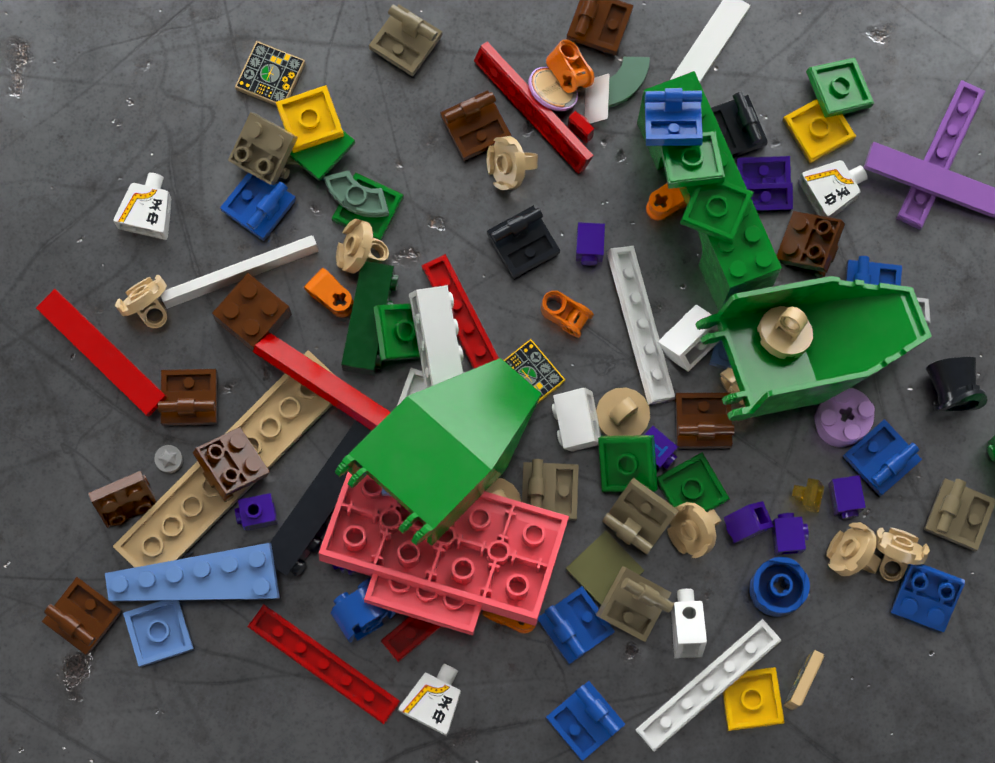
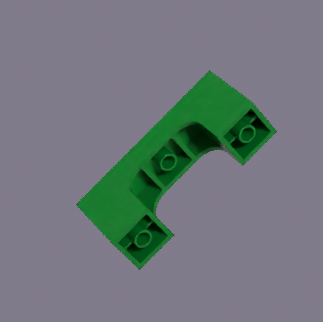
M695 71L643 91L637 125L645 143V91H665V88H682V91H702V132H716L725 175L724 180L747 189ZM647 146L656 169L664 168L661 147ZM695 186L679 188L686 205L689 203ZM752 199L733 244L698 231L703 251L699 268L718 311L733 294L773 287L782 267Z

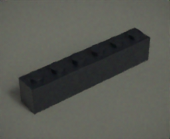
M355 421L270 542L275 569L290 579L294 575L299 576L306 566L305 559L310 552L315 553L323 541L321 536L328 528L348 473L347 471L339 477L335 473L336 468L344 457L372 431L358 421Z

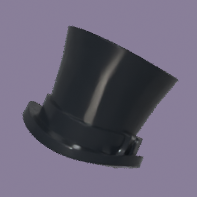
M976 357L947 358L933 362L926 367V371L939 396L937 397L939 405H934V410L972 411L986 405L987 395L985 391L980 389V385L976 383Z

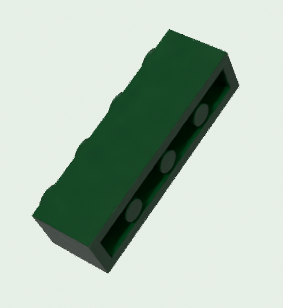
M366 261L360 269L341 363L343 371L375 376L376 369L382 368L383 361L380 358L374 307L377 305L394 304V301H390L391 291L397 290L399 275H395L394 266Z

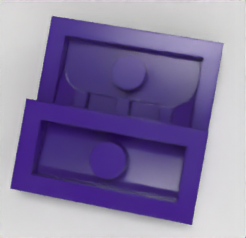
M790 156L736 158L737 168L747 190L754 192L751 199L756 211L793 209V182H791Z

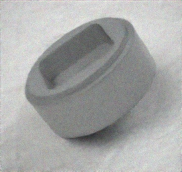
M165 445L157 450L154 461L161 472L172 474L181 468L183 456L177 447Z

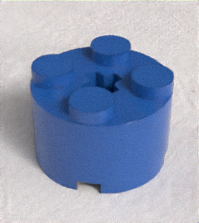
M775 557L764 562L753 574L749 587L750 596L754 606L764 614L773 617L787 616L795 612L807 599L810 590L809 578L795 560L787 557ZM778 581L781 582V587L785 588L781 593H778L777 588L773 587Z
M371 578L360 583L357 586L358 590L350 595L348 592H345L333 601L335 606L332 608L331 615L349 642L353 641L354 636L358 641L370 635L384 625L382 619L385 616L391 619L396 614V612L364 602Z

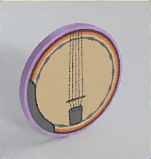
M549 67L537 68L529 77V89L534 98L543 106L555 111H567L577 102V90L573 93L565 92Z

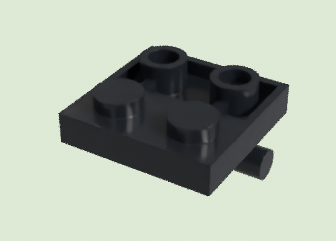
M743 92L735 93L733 95L734 100L711 107L733 157L761 148L768 143L749 95L744 96Z
M534 205L487 230L488 237L513 279L560 254L558 245L541 219L543 218L541 210L539 208L535 209Z

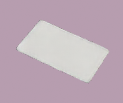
M609 74L595 77L594 83L585 89L584 117L587 118L590 124L608 118Z

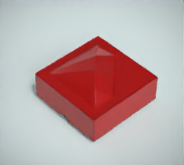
M574 111L569 116L568 128L584 143H588L593 138L594 127L591 126L586 117Z

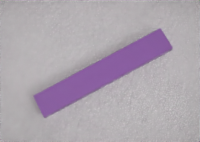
M960 81L923 161L947 170L950 169L983 98L984 90L965 81ZM911 187L896 219L921 230L937 196Z
M873 142L871 144L863 167L864 169L995 218L994 187L879 143Z

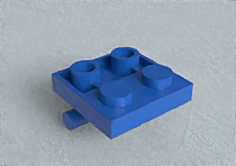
M665 88V91H645L646 146L702 145V91H682V88Z
M248 172L220 209L264 241L294 204L296 197L287 191L288 187L284 183L279 182L276 185H270Z
M859 256L858 261H847L845 281L853 282L857 279L864 280L866 284L878 285L879 283L901 286L902 265L869 262L870 257Z
M885 419L843 455L848 463L880 497L922 460L917 454L919 448L914 443L908 445Z
M908 564L905 577L891 608V613L945 632L965 585V580L923 564Z
M583 586L556 605L547 608L544 611L545 613L538 618L539 624L569 665L615 633L609 622L596 616L599 608Z
M590 681L579 687L574 694L546 716L549 723L581 761L586 759L625 726L622 719Z

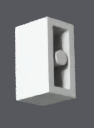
M695 305L658 341L667 358L688 372L718 343L702 344L701 337L708 333L718 332V328L716 325L709 329H697L695 325L697 321L712 315L698 305Z
M580 388L553 395L555 403L552 404V411L559 423L560 430L557 431V437L560 445L571 452L599 445L598 438L601 436L593 392L586 388Z

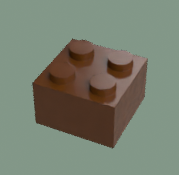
M249 273L244 276L212 312L215 321L252 352L260 340L269 333L275 335L292 315L290 307Z

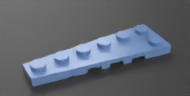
M271 543L105 573L109 601L280 598Z

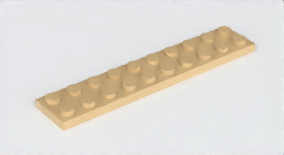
M309 350L304 354L306 357H308L309 359L313 360L314 362H316L317 364L331 372ZM284 374L226 433L241 427L269 470L332 404L287 374ZM197 461L113 547L134 568L179 560L255 483L233 493L234 497L224 502L216 488H212L204 477V470Z

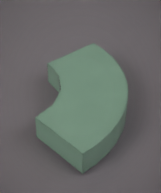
M623 57L622 66L615 75L609 78L608 108L624 103L640 89L648 73L650 57Z
M349 170L323 177L331 196L348 211L365 217L389 216L382 188L371 189L360 185L354 180Z

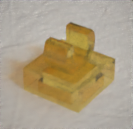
M808 478L806 487L794 485L792 496L795 497V500L802 501L807 511L819 513L824 486L819 480Z

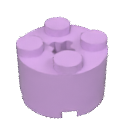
M848 388L824 403H820L815 412V424L819 436L827 444L834 447L855 445L869 432L873 425L874 405L864 393L854 388ZM843 413L848 416L845 422L841 420Z

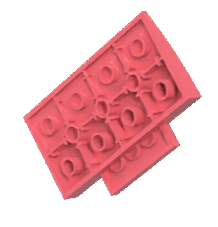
M349 472L347 473L319 550V561L371 576L372 578L364 598L365 603L472 636L481 610L536 626L569 516L485 491L432 546L427 543V538L415 545L411 540L414 534L424 525L417 520L405 533L400 532V525L411 513L393 497L382 496V487L368 475L354 488H351L348 482L352 475Z

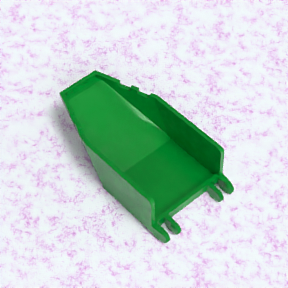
M835 276L733 294L718 313L702 318L695 324L699 330L709 329L717 325L718 332L704 335L701 337V342L705 345L713 344L720 340L723 342L740 392L724 396L722 398L723 404H735L742 400L745 404V407L734 409L727 414L731 421H739L824 403L873 375L932 337L913 287L886 283L873 285L866 284L864 280L857 279L853 282L840 280V277ZM779 306L796 307L807 316L813 329V340L807 351L800 357L795 358L794 356L780 359L771 355L761 345L760 341L762 338L757 331V327L763 315L771 308Z
M499 358L408 395L344 457L336 468L335 473L341 477L348 471L352 475L348 482L351 488H354L366 475L371 477L411 513L400 525L399 531L405 533L419 520L424 526L414 534L411 541L417 545L427 538V543L432 546L506 471L542 393L504 360Z

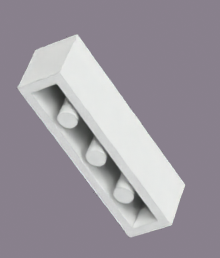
M448 285L418 289L409 293L425 388L465 373L461 364L463 361V350L460 345L458 346L456 336L458 335L459 327L457 320L453 319L452 313L454 299L452 293L448 291Z

